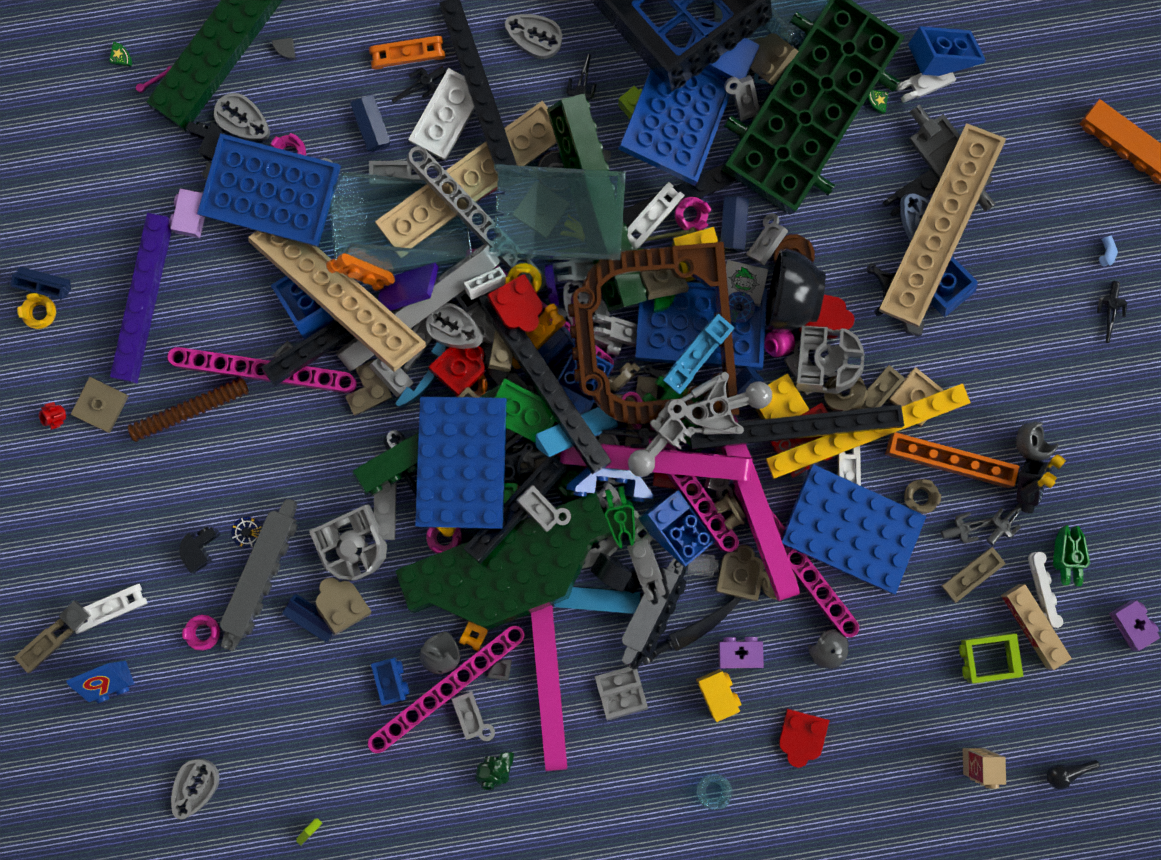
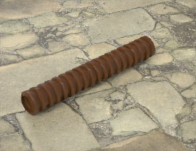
M239 377L238 381L232 380L231 384L227 382L226 386L220 385L219 389L214 388V391L209 390L207 394L202 393L200 397L197 395L195 399L190 398L188 402L185 400L183 404L178 403L177 407L171 406L170 410L167 408L165 412L159 411L158 415L153 414L152 417H146V420L141 419L139 423L136 421L134 425L129 424L127 428L128 433L135 442H138L139 439L143 440L145 436L150 437L151 433L157 434L158 430L161 432L163 428L168 429L170 425L175 426V423L180 424L182 420L187 421L188 418L192 419L194 415L199 416L200 412L206 413L207 409L210 411L212 407L218 408L219 404L222 406L224 402L229 403L231 399L236 400V397L241 398L243 394L248 395L247 384L243 378Z

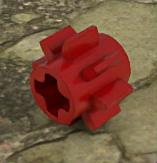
M50 402L41 407L42 411L39 412V419L43 426H50L52 430L64 424L66 412L61 405L55 406V402Z

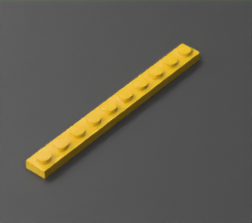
M962 383L902 406L904 426L901 428L827 435L765 460L772 478L775 479L965 406L971 402Z

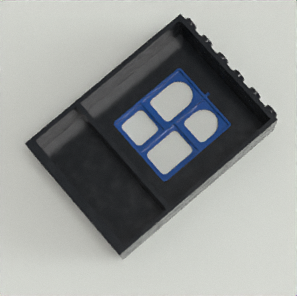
M591 0L671 92L682 88L690 78L699 75L706 66L718 61L721 55L733 50L737 43L744 38H749L757 28L766 25L772 18L771 0H712L721 9L723 18L714 27H704L686 9L695 0H667L677 11V15L663 26L657 27L639 8V5L645 0ZM681 22L688 23L695 32L694 42L685 48L675 47L665 36Z

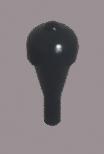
M1097 760L1081 765L1056 764L1048 769L1047 781L1055 789H1064L1069 787L1071 782L1084 773L1098 769L1100 764Z

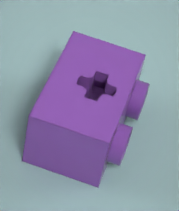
M1130 600L1109 613L1133 651H1140L1160 639L1157 633L1159 632L1157 625L1152 620H1149L1146 615L1147 609L1137 600ZM1135 621H1139L1137 628H1134V625H1136Z
M723 637V641L718 642L719 668H764L763 641H758V637H745V641H736V637ZM740 646H742L743 650H746V654H743L742 658L735 654V651H738Z

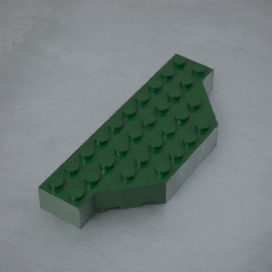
M596 492L556 507V510L559 508L569 510L571 519L566 525H558L556 523L548 532H545L532 517L520 521L481 564L464 551L463 548L469 543L466 542L395 570L409 611L416 613L429 607L437 606L489 630L568 599L593 543L613 536ZM563 512L559 514V520H565L566 515Z

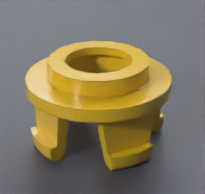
M520 263L513 266L506 277L505 284L518 278V275L522 272L529 273L533 278L531 285L537 293L542 284V277L538 269L528 263Z
M38 293L26 295L27 299L21 307L17 308L19 318H22L27 326L34 329L48 327L56 316L54 302L47 296L39 295ZM38 305L46 307L47 315L42 320H37L33 317V310Z

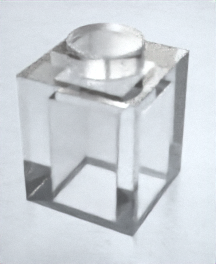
M700 554L688 564L687 575L714 577V573H718L719 560H715V555Z

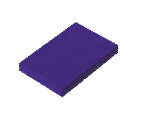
M434 262L394 275L395 282L389 286L384 285V288L380 290L378 301L391 311L430 299L439 269L438 265Z

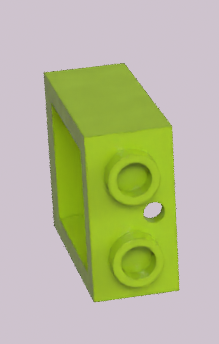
M1008 633L961 640L962 645H959V653L961 658H964L965 664L962 667V673L968 683L974 684L1024 677L1017 634ZM1004 641L1009 672L976 676L972 645Z

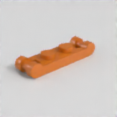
M432 36L369 47V53L373 59L371 67L377 70L388 66L444 59L445 51L442 50L443 38L442 36ZM427 46H433L434 51H428ZM386 53V58L381 59L380 54Z
M346 253L326 263L330 273H342L349 278H354L364 284L371 285L375 291L383 289L384 285L389 286L395 282V277L391 272Z

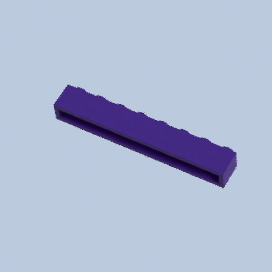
M151 213L146 215L110 374L111 378L119 381L138 384L172 233L169 226L170 218Z

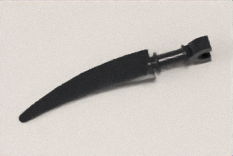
M734 597L727 604L702 620L668 634L670 639H666L665 642L657 645L649 658L644 657L643 664H649L655 657H658L657 655L669 649L673 650V647L675 651H678L693 643L719 624L742 598Z

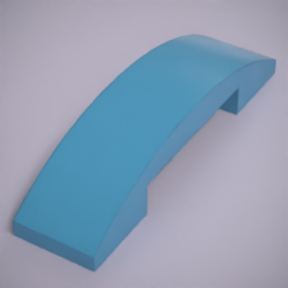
M717 314L687 347L663 381L678 394H681L694 378L693 376L714 350L724 342L734 327L720 314Z
M437 342L431 352L438 358L448 349V346ZM428 370L417 388L413 391L406 387L395 404L399 408L410 405L432 386L437 377Z

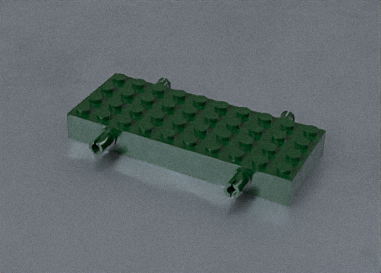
M827 0L813 21L796 11L789 23L805 32L804 38L796 49L799 52L775 82L749 125H744L731 115L723 126L738 135L739 141L721 170L789 215L797 211L812 186L827 196L832 192L835 184L822 177L820 172L875 84L879 82L893 92L897 88V84L900 83V80L887 73L885 68L905 36L852 0Z

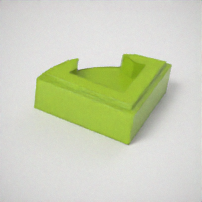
M318 818L314 819L296 838V842L302 846L322 825V822Z

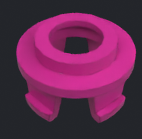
M292 133L280 138L276 136L271 142L272 147L283 150L285 147L292 146L297 150L298 154L306 156L304 143Z
M684 198L675 209L676 223L683 230L695 227L697 231H701L708 226L706 222L711 208L707 202H703L699 198ZM689 206L694 207L697 211L696 219L691 222L686 221L683 217L685 208Z
M429 527L427 531V544L436 554L461 544L462 534L459 528L455 529L451 543L446 546L438 543L437 535L440 531L436 527Z
M198 615L190 619L186 627L183 628L182 637L194 650H207L218 642L220 627L214 618L207 615ZM200 625H207L211 630V635L207 640H200L196 636V629Z

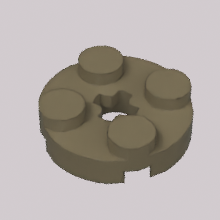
M626 363L619 370L621 374L617 378L611 377L609 379L610 392L612 390L619 391L635 376L633 371L639 372L641 370L636 363Z
M832 376L824 388H836L837 376ZM859 377L854 386L848 388L850 390L848 396L843 397L841 392L838 394L825 393L824 397L829 408L835 412L859 409L868 396L863 379Z

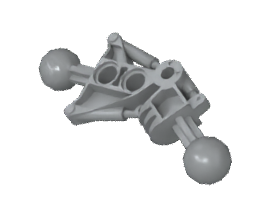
M721 372L716 377L691 390L690 394L681 399L667 401L665 407L658 414L659 417L656 420L650 421V425L658 435L645 450L639 449L630 455L628 459L629 470L638 477L648 476L655 468L654 458L667 443L681 450L679 442L681 441L686 444L684 437L691 438V435L694 433H703V435L742 434L744 428L735 422L731 410L746 405L756 409H763L768 406L772 400L770 386L761 381L754 382L748 386L746 392L727 397L726 383L729 374ZM708 391L703 401L686 405L685 402L693 397L696 398ZM716 401L722 404V410L719 413L713 410V404ZM675 405L678 407V411L676 413L673 411V407ZM695 407H699L702 411L701 417L695 419L692 415ZM684 417V418H685L688 422H690L691 424L698 425V426H703V427H702V428H694V427H688V428H686V427L683 425V423L681 422V420H680L679 418Z

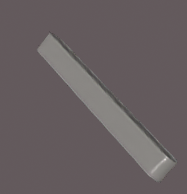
M417 146L412 148L406 158L409 166L484 244L490 246L499 260L509 270L516 265L518 260L536 267L542 277V284L539 290L544 288L546 277L539 268L423 147ZM412 153H420L423 158L422 162L417 163L413 161ZM428 168H434L437 171L436 178H430L427 175ZM447 183L451 185V194H445L443 192V184ZM458 199L466 201L467 208L465 210L458 208ZM474 214L481 217L482 222L480 225L473 224L472 216ZM488 230H493L496 233L495 241L487 238ZM503 245L510 247L511 253L509 256L502 254L501 248ZM522 272L518 275L519 277L525 274L529 282L531 283L532 276L529 273Z
M484 244L436 278L430 299L410 304L391 312L411 329L465 289L464 282L491 271L500 263V260L490 246ZM356 337L336 353L349 371L354 370L374 355Z

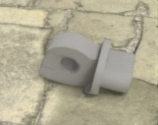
M594 335L596 346L604 348L605 353L608 355H619L623 343Z

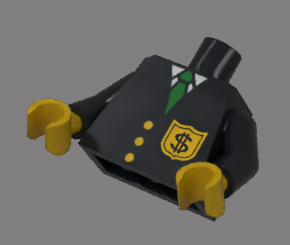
M1055 455L1049 462L1026 460L1019 473L1016 502L1022 503L1021 511L1033 513L1035 506L1039 505L1043 496L1044 486L1046 485L1048 488L1054 486L1057 477L1050 473L1052 471L1051 467L1054 466L1059 470L1066 462L1062 456Z

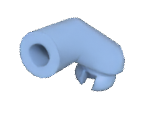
M1112 235L1102 239L1106 252L1105 255L1099 257V262L1104 267L1112 265L1118 254Z

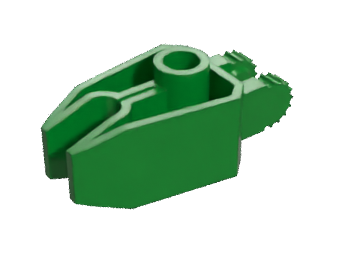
M623 486L618 487L621 501L615 503L612 502V492L610 489H607L605 493L608 504H606L603 511L614 540L620 548H623L620 536L624 530V532L628 533L630 544L633 546L635 540L633 504L626 500Z
M1069 525L1060 528L1055 539L1053 566L1056 570H1060L1063 585H1070L1071 571H1073L1074 585L1081 586L1084 582L1083 569L1087 568L1090 564L1086 539L1079 526L1072 527L1070 531Z

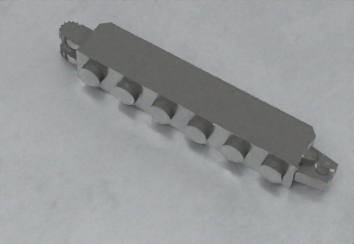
M292 499L284 500L279 512H269L220 622L222 630L225 631L221 644L223 648L234 651L241 639L251 635L255 623H253V620L262 611L264 604L261 602L263 597L269 594L272 588L270 581L273 575L276 576L281 567V564H279L280 558L285 556L289 549L287 542L290 536L293 537L298 528L296 524L297 519L293 518L297 511L298 503Z

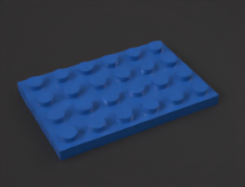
M650 69L618 150L695 186L730 97V94L724 88L727 79L703 69L699 75L690 78L682 88L671 92L653 70Z
M220 133L197 214L318 247L341 165Z
M687 282L688 292L675 294V299L671 306L661 312H654V299L640 302L635 360L675 363L698 334L714 318V313L717 312L715 287L706 288L702 283ZM764 288L760 307L751 305V310L748 314L749 311L745 309L749 310L750 306L747 304L744 305L742 312H738L737 318L743 317L741 314L743 313L746 316V321L743 318L736 319L733 322L735 318L734 313H732L734 306L729 305L730 314H732L730 316L732 318L731 325L734 327L732 340L735 368L744 369L746 366L754 368V370L763 369L767 288ZM731 300V302H730V304H733V305H735V304L737 303L736 301H733V300ZM720 347L714 350L702 366L722 367Z
M420 397L415 527L503 529L506 398Z
M812 464L781 540L783 545L896 595L926 516Z

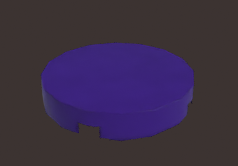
M553 264L545 265L549 302L559 306Z

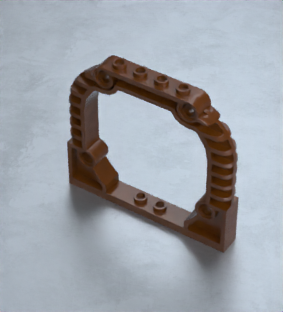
M724 242L612 253L599 260L587 273L582 287L572 293L571 304H568V315L573 319V326H570L571 339L575 340V347H572L573 360L577 361V369H574L575 382H579L580 391L587 396H592L597 406L609 417L629 424L650 423L651 420H656L659 417L658 414L665 407L667 401L671 399L632 402L625 401L610 392V383L607 375L597 368L592 313L598 309L601 303V286L610 278L625 273L671 270V273L677 279H685L692 276L706 288L715 287L717 312L714 313V317L720 314L731 324ZM680 262L686 263L688 267L686 273L679 271L678 266ZM582 292L588 296L586 304L579 303L577 299L579 293ZM731 332L724 342L718 346L721 351L722 372L729 374L726 383L727 397L737 395ZM714 373L710 379L716 377L720 373ZM588 379H593L596 382V388L593 391H589L586 388ZM691 386L685 389L683 397L690 394L691 390L698 386ZM708 391L700 395L699 401H703ZM689 399L685 403L686 405H689L694 402H692V400ZM716 401L713 404V410L719 413L722 410V404ZM676 405L673 407V411L675 413L678 411V407ZM695 407L692 411L693 417L695 419L701 417V409ZM739 408L732 409V415H738Z

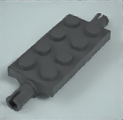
M919 104L916 106L917 108L912 109L909 113L919 124L920 130L910 137L909 141L940 181L960 135L944 114L937 119H930ZM991 175L978 200L984 212L996 205L985 191L986 186L994 180Z

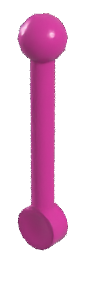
M168 66L166 71L146 83L138 84L136 90L140 93L144 92L146 87L163 78L172 66Z

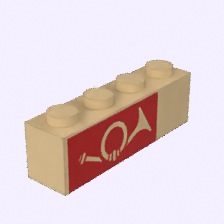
M1018 584L1001 595L1046 669L1055 670L1072 659L1025 584Z
M963 748V775L969 777L975 783H980L985 788L997 789L999 785H1006V758L985 748Z

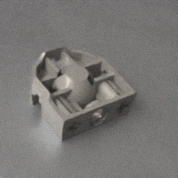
M802 326L797 390L838 394L853 387L862 375L865 354L858 336L843 328L841 330L828 329V327ZM827 335L840 336L839 345L831 346V344H827ZM809 350L816 351L814 355L816 366H808ZM827 350L828 355L823 358L821 354ZM848 357L861 358L860 365L848 364ZM824 375L837 376L836 388L827 389L823 387Z
M370 505L359 507L309 531L324 568L338 579L359 580L378 570L386 559L387 544L378 534L380 527ZM351 523L353 530L346 531L340 535L337 529ZM372 532L376 543L368 546V543L364 541L366 539L364 536ZM362 547V553L360 554V556L355 554L357 552V548ZM336 549L340 559L329 564V561L325 558V553ZM358 561H362L366 572L361 573L357 564Z

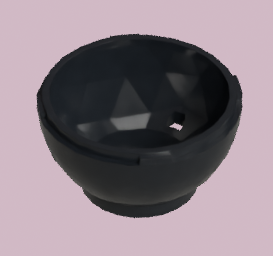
M781 249L775 262L766 314V329L773 333L790 332L809 322H817L820 315L826 274L824 271L818 270L814 263L805 255L795 250Z

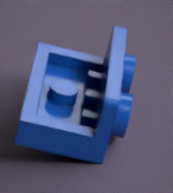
M397 657L371 664L381 705L406 700L407 694H410L407 681L403 682L401 674L404 673L402 661H398Z

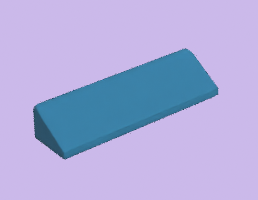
M599 407L581 414L594 436L602 434L603 430H611L618 427L616 420L605 414ZM559 424L536 434V448L548 457L573 447Z
M573 587L569 598L554 604V607L634 614L640 603V592H634L633 594L628 591L621 592Z

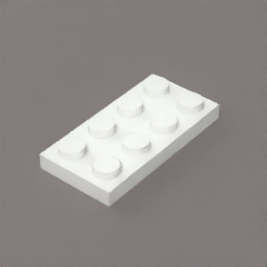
M448 68L408 139L412 144L423 147L427 152L444 161L449 156L475 109L463 75Z

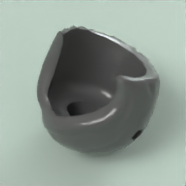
M1034 421L1024 424L1018 429L1015 443L1018 452L1023 457L1034 461L1045 460L1057 450L1058 443L1050 445L1044 441L1043 422Z
M827 630L821 634L816 645H808V652L813 662L819 667L834 669L845 662L848 656L849 644L846 637L838 631Z
M445 631L429 638L420 649L419 657L422 665L433 674L447 673L456 668L460 662L459 648L452 635Z

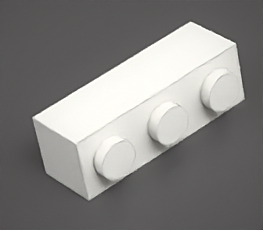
M500 267L464 282L465 290L471 300L505 285L506 275Z

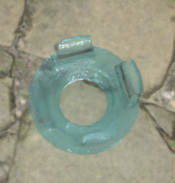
M717 773L707 774L701 778L697 785V797L704 807L712 810L723 809L730 803L732 787L728 779L723 775ZM711 783H717L722 788L721 795L716 799H712L706 794V788Z

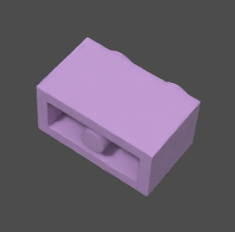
M185 189L179 190V194H176L174 199L175 212L171 215L169 226L173 232L200 238L205 217L198 215L197 212L203 193Z

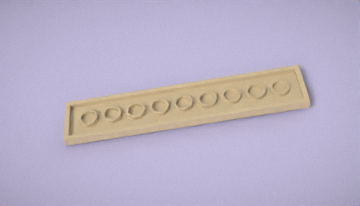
M543 101L504 128L519 170L557 143L548 116V107ZM486 142L446 170L475 202L500 185ZM447 183L442 185V190L445 194L452 193L451 185ZM426 184L376 220L375 224L401 257L457 215ZM463 199L457 200L458 208L465 210L467 208L466 201Z
M966 123L881 304L880 312L918 328L920 327L1005 144L1006 138Z
M259 231L248 237L249 243L393 372L426 347V342L356 280L339 272L330 273L326 263L332 259L318 247Z

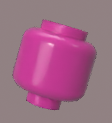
M791 331L783 333L768 332L765 335L764 348L772 357H781L794 350L795 338Z

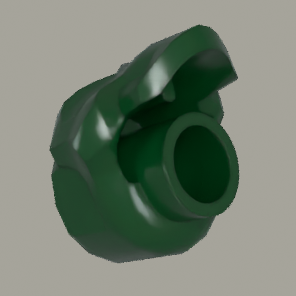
M580 467L567 468L568 470L557 482L556 490L563 504L584 497L574 495V491L566 489L567 484L583 471Z
M502 752L499 758L493 756H486L484 758V762L477 766L475 780L481 785L482 789L492 791L495 787H500L508 782L514 753Z

